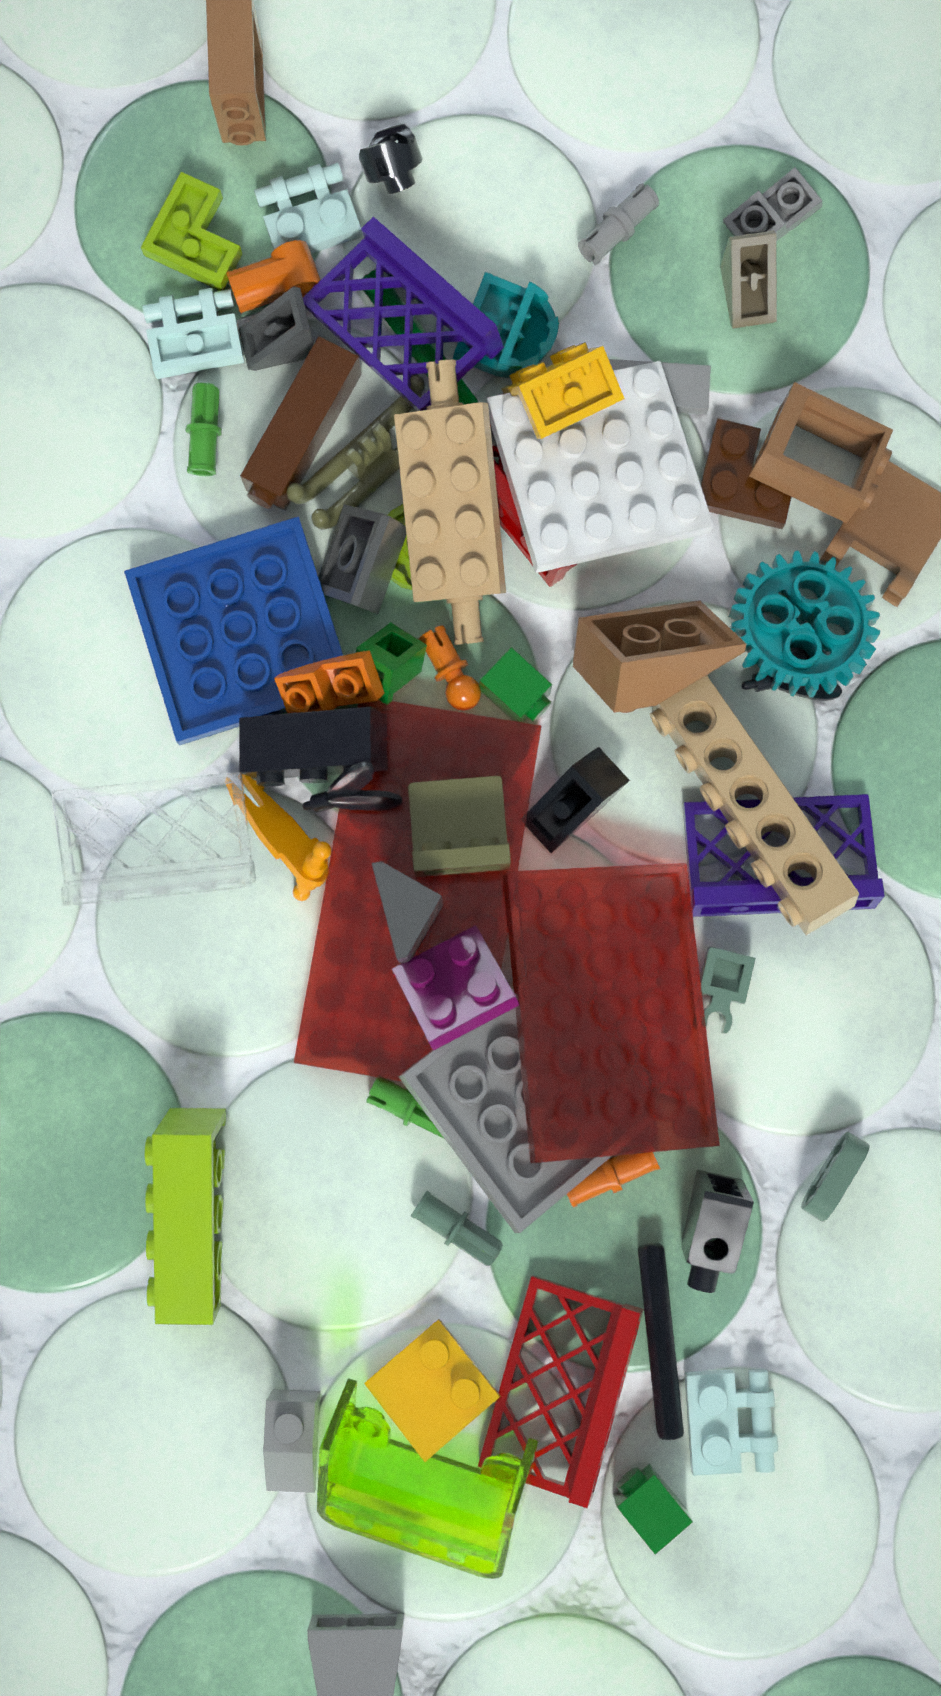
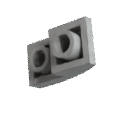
M795 167L763 194L758 190L724 218L723 223L734 236L774 230L777 241L822 207V199Z

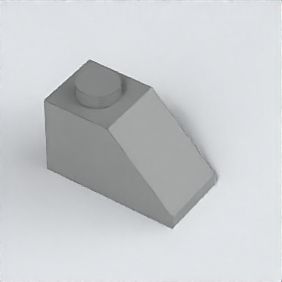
M273 1389L266 1399L263 1444L266 1491L315 1493L321 1391Z

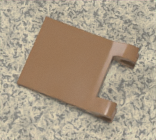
M888 461L880 476L875 474L872 483L878 485V489L867 510L858 509L848 523L843 522L820 560L826 564L832 557H835L836 568L849 547L857 550L896 574L882 598L898 607L902 599L909 593L919 573L941 539V492Z

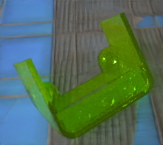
M348 1378L319 1447L317 1512L319 1516L337 1528L487 1579L501 1577L508 1560L529 1485L538 1441L528 1438L522 1460L509 1453H499L496 1456L487 1457L481 1469L438 1454H434L424 1462L411 1445L390 1439L391 1427L385 1421V1417L380 1411L371 1407H356L357 1381Z

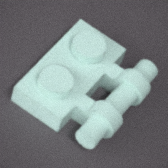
M338 163L326 167L316 164L307 167V173L286 180L282 176L269 180L270 185L254 190L260 208L276 203L279 210L278 212L263 216L273 249L286 242L302 240L308 244L312 254L362 237L361 227L348 190L330 194L328 185L343 181ZM314 191L315 200L292 207L291 197Z
M212 288L199 290V295L174 299L173 295L159 297L158 303L143 305V313L147 324L163 321L164 325L163 327L146 330L153 371L157 379L245 362L235 313L218 316L217 311L234 307L231 289L213 292ZM203 314V319L178 323L179 317Z
M733 1370L684 1372L690 1465L693 1476L742 1473L740 1453L746 1452L754 1453L756 1472L769 1473L775 1471L774 1452L778 1451L777 1434L772 1433L770 1407L775 1406L774 1390L769 1388L768 1370H749L750 1388L736 1389L735 1373ZM737 1408H751L753 1433H739Z

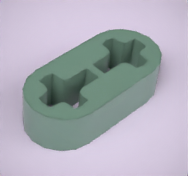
M849 1131L843 1134L809 1187L802 1201L801 1208L822 1222L827 1220L863 1164L870 1145Z

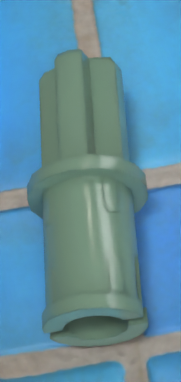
M426 1191L411 1214L412 1218H416L446 1239L445 1245L449 1246L450 1243H453L485 1266H490L502 1250V1242L467 1219L469 1215L467 1212L464 1211L461 1215L431 1195L429 1191Z

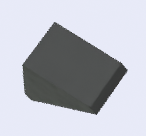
M298 287L289 289L239 328L248 370L256 371L305 360L313 347L302 293Z

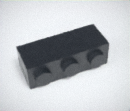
M372 707L239 718V773L255 778L256 784L259 786H282L285 784V778L299 777V781L302 783H324L328 781V775L341 774L353 764L360 762L372 763L374 765V772L388 771L387 715Z

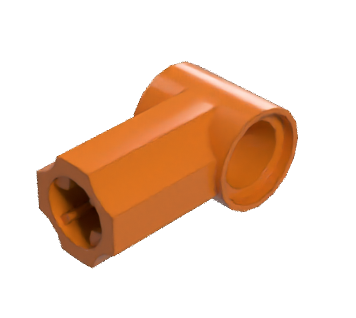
M302 240L286 242L274 249L271 253V258L226 273L240 313L270 304L292 287L300 288L303 298L321 280L310 248Z

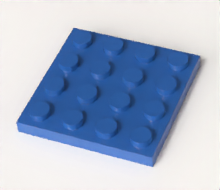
M299 516L124 571L172 730L179 746L239 727V718L276 715L287 712L274 678L278 674L301 666L343 656Z

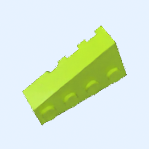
M170 1108L152 1136L146 1138L145 1164L146 1166H153V1184L149 1183L147 1185L145 1195L146 1212L153 1213V1230L148 1231L146 1239L147 1260H154V1277H149L147 1284V1305L155 1309V1324L213 1325L221 1307L222 1242L214 1241V1234H220L224 1198L221 1195H214V1189L220 1187L222 1169L225 1168V1149H216V1135L221 1126H226V1108Z

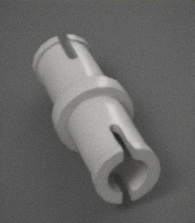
M641 183L617 207L612 206L604 212L603 221L578 242L580 253L588 262H593L594 265L599 264L602 258L620 241H628L634 235V228L652 210L659 206V199L650 186H645L644 183Z

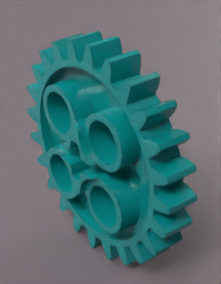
M794 551L790 563L787 564L785 559L780 554H777L772 563V568L762 561L756 570L757 576L748 573L743 582L745 588H738L733 600L738 604L732 605L728 617L737 620L731 624L730 629L746 643L745 652L747 651L748 655L742 666L747 668L756 664L760 668L755 678L756 681L764 679L767 675L773 677L771 689L773 691H776L784 682L789 684V693L793 697L800 686H805L808 696L814 697L819 684L822 685L828 694H831L837 686V680L844 686H847L853 678L852 672L860 674L867 665L864 659H870L876 650L871 643L877 640L880 630L871 626L876 624L880 613L867 610L875 600V596H861L860 591L866 581L862 579L851 583L848 578L853 568L849 566L839 573L835 570V557H832L826 565L819 564L818 552L814 551L809 561L803 562L799 551ZM799 589L811 590L818 599L805 598L801 595ZM762 613H774L780 618L782 623H770L764 619ZM827 624L839 625L844 630L845 635L832 633L828 629ZM798 647L807 652L809 659L801 660L796 658L791 653L790 648ZM822 650L829 652L830 654L826 655L822 652Z

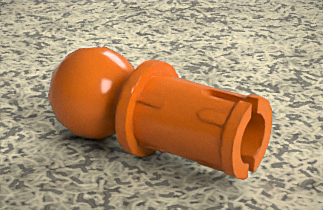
M444 625L435 627L434 633L432 630L424 633L418 640L427 645L426 653L437 672L434 676L435 680L441 681L446 679L448 683L445 692L447 702L453 708L461 711L474 708L481 699L480 685L473 677L463 674L462 669L468 666L467 660L460 659L446 633Z

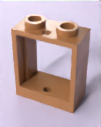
M206 0L209 96L222 143L244 146L254 141H266L263 43L254 0Z
M794 382L775 415L749 477L848 523L858 509L867 510L877 492L878 485L873 484L872 481L875 474L878 476L882 474L892 455V450L886 447L893 429ZM795 426L862 458L850 487L783 455Z

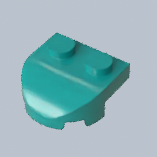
M484 273L473 305L497 325L504 348L492 360L485 355L474 368L497 377L510 378L509 375L532 364L537 365L546 358L557 338L559 320L558 316H555L554 310L548 302L549 297L543 289L530 281L527 288H524L490 273ZM458 342L452 359L460 360L470 348L464 342Z

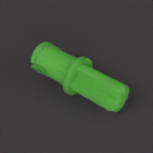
M212 383L194 384L192 388L191 424H187L185 428L186 433L190 434L187 473L196 476L216 475L217 437L222 435V429L218 427L219 389Z
M381 1075L377 1077L366 1100L367 1103L394 1114V1116L403 1120V1125L408 1126L411 1122L444 1138L408 1089L395 1084Z

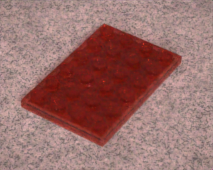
M687 863L507 871L502 877L513 990L519 1003L515 1010L530 1164L720 1146Z

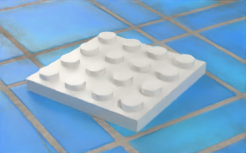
M661 361L614 370L625 398L624 400L542 439H537L519 395L511 396L510 393L487 397L486 403H488L490 424L535 573L709 534L714 527Z

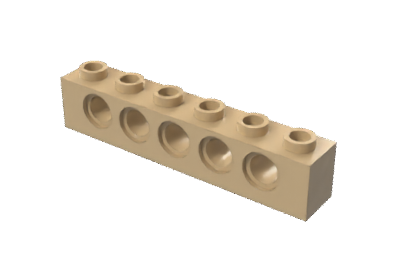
M707 675L660 704L653 706L650 718L657 731L663 737L668 734L678 747L674 752L683 769L688 774L694 771L703 785L700 786V792L708 806L713 811L720 809L729 822L725 827L733 843L739 849L746 847L755 860L751 863L755 875L764 887L767 888L772 885L781 899L778 902V906L786 921L792 927L799 925L804 934L808 935L853 908L859 892ZM692 721H702L709 728L704 732L694 733L685 726ZM718 757H726L732 760L735 765L728 770H718L710 762ZM743 794H752L761 803L754 808H744L736 802V799ZM775 831L781 833L787 842L782 846L772 847L763 841L762 836L767 832ZM794 870H805L811 874L814 882L807 886H798L789 879L788 874Z

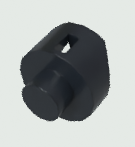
M405 124L392 126L376 132L369 147L360 149L359 161L367 182H384L388 194L401 192L415 184L411 170L417 167L423 158L414 134Z

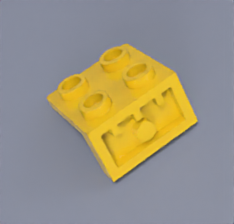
M586 342L577 346L572 345L550 356L552 365L546 367L545 363L542 362L537 365L532 364L509 375L512 384L501 388L503 394L519 395L537 439L549 436L625 399L604 347L599 346L588 349Z

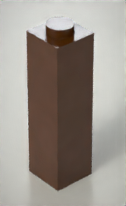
M318 336L240 475L248 492L247 497L267 509H271L272 505L286 511L291 502L286 493L288 486L292 483L301 484L362 375L359 356Z

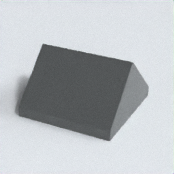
M344 504L318 576L323 594L379 614L407 535L406 526L385 514Z
M382 861L372 863L396 958L400 964L409 962L414 957L444 905L442 896Z

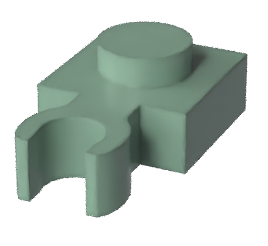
M714 947L707 948L697 993L710 996L708 1006L702 1010L699 1016L700 1028H706L709 1015L717 1012L723 1018L721 1033L729 1032L732 1026L730 1004L731 1002L745 1004L756 958Z

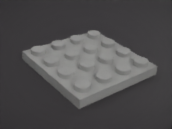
M550 960L511 988L519 1006L442 1047L430 1051L398 1076L514 1233H521L663 1114L662 1110Z

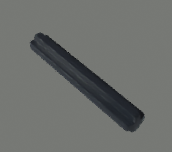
M651 1243L639 1246L638 1257L656 1430L660 1439L675 1440L683 1437L684 1428L665 1249L659 1243Z

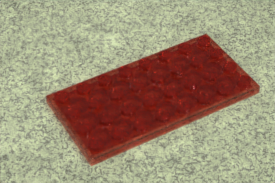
M380 700L358 703L357 708L372 707L387 715L388 771L374 772L373 779L361 790L389 791L400 795L403 798V803L397 808L380 811L339 808L328 868L329 874L326 879L294 1063L401 1081L398 1076L433 1050L392 971V968L400 965L396 958L372 863L382 861L442 896L444 905L414 957L476 925L497 964L502 969L541 725L391 701L387 705ZM500 776L503 786L507 844H509L510 869L415 877L412 856L413 841L409 784Z

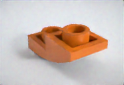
M370 650L311 663L278 674L274 678L287 714L334 710L337 706L377 701L385 693Z

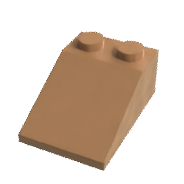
M699 600L579 617L573 667L614 713H629L639 708L660 704L744 653L746 643Z

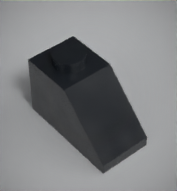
M598 746L573 764L520 820L552 854L597 814L630 780Z

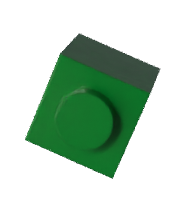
M512 647L480 679L481 692L519 727L528 718L535 722L552 703L547 698L551 694L552 684Z
M650 1463L642 1470L638 1467L631 1469L616 1484L618 1491L613 1494L616 1507L655 1555L693 1523L686 1507Z

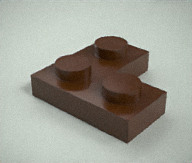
M717 418L700 484L709 512L783 529L786 524L792 497L749 477L761 428Z

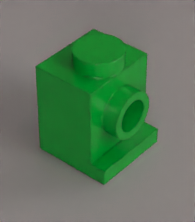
M392 622L356 648V653L370 650L385 692L378 700L386 705L393 700L395 692L422 672L427 647L425 643Z

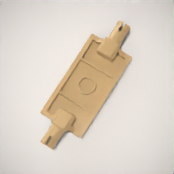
M440 360L438 361L439 364H436V362L426 363L431 406H428L427 410L395 414L394 419L413 601L422 602L446 599L447 604L451 603L455 636L454 645L484 642L478 600H483V595L506 593L488 403L480 402L466 405L459 403L455 369L456 361Z

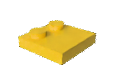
M440 1319L434 1322L364 1383L424 1462L430 1459L501 1397Z

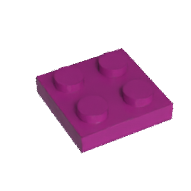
M476 925L411 958L409 962L392 968L433 1051L519 1006L514 992Z

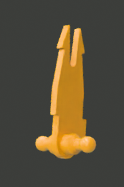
M241 773L238 776L259 807L227 776L225 784L233 804L238 803L261 842L274 858H280L296 877L297 885L294 886L292 893L294 898L298 901L307 900L310 897L311 890L323 885L329 874L328 857L331 855L332 848L327 842H320L316 837L310 839L297 822L264 792L265 787L256 784V780Z

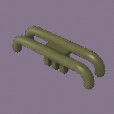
M418 374L411 375L410 389L421 398L425 387L424 379ZM399 396L385 411L301 485L298 483L290 484L286 491L289 500L295 504L309 502L348 469L359 481L326 510L317 509L311 516L312 523L320 530L336 526L344 504L358 507L400 469L398 448L396 447L393 450L391 437L388 432L395 426L394 415L409 413L413 407L404 398Z

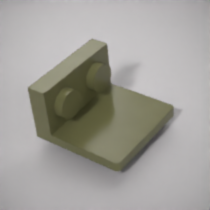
M500 776L409 784L413 841L412 856L415 877L510 869L509 844H507L503 786Z

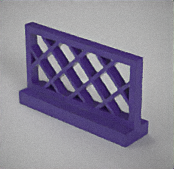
M373 216L361 228L364 238L303 297L304 306L415 410H427V407L431 406L430 389L420 398L410 388L411 375L427 374L426 363L429 362L411 363L412 345L436 343L435 362L439 364L438 361L443 360L444 343L464 342L470 350L460 360H455L457 382L485 355L492 360L504 346L497 325ZM366 257H369L376 264V278L353 279L354 269ZM384 272L390 277H384ZM402 287L406 291V305L383 306V289ZM375 289L374 307L352 308L353 291ZM344 292L343 309L324 310L318 305L329 293ZM414 299H416L420 304H414ZM432 314L437 318L436 332L413 333L414 315ZM405 316V334L381 336L382 318ZM374 318L373 336L354 338L351 335V320ZM337 321H343V327ZM444 325H445L450 331H444ZM404 346L403 364L384 365L380 361L381 347ZM366 348H373V352L371 353ZM396 375H403V382Z
M869 794L793 797L801 810H804L818 821L813 827L816 832L824 826L843 842L842 846L833 854L836 860L847 847L864 859L865 874L848 875L846 873L859 892L855 906L849 910L875 909L885 897L883 878H878ZM759 799L736 800L744 808H754L761 803ZM706 801L684 802L683 818L690 889L688 899L690 917L781 913L778 902L781 899L772 885L767 888L764 887L759 879H754L741 868L751 857L749 851L735 863L716 847L726 836V827L711 842L696 830L694 815L712 814L724 825L729 823L721 810L713 811ZM838 808H858L860 825L851 835L847 834L829 819ZM818 809H829V810H828L827 813L824 815V814H823L821 811H819ZM773 831L765 833L762 836L763 841H765ZM860 833L862 845L855 840ZM697 843L704 848V850L699 855L697 851ZM709 853L730 870L720 881L700 882L699 864ZM795 871L788 874L789 879L798 886H807L814 882L813 877H801ZM734 874L741 879L729 881Z

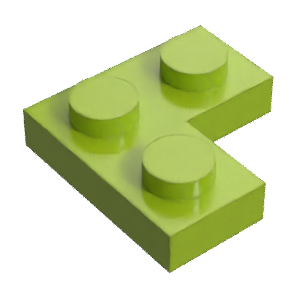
M180 172L140 247L143 255L219 291L224 290L229 281L226 273L235 270L243 254L239 245L207 231L223 200L221 190Z

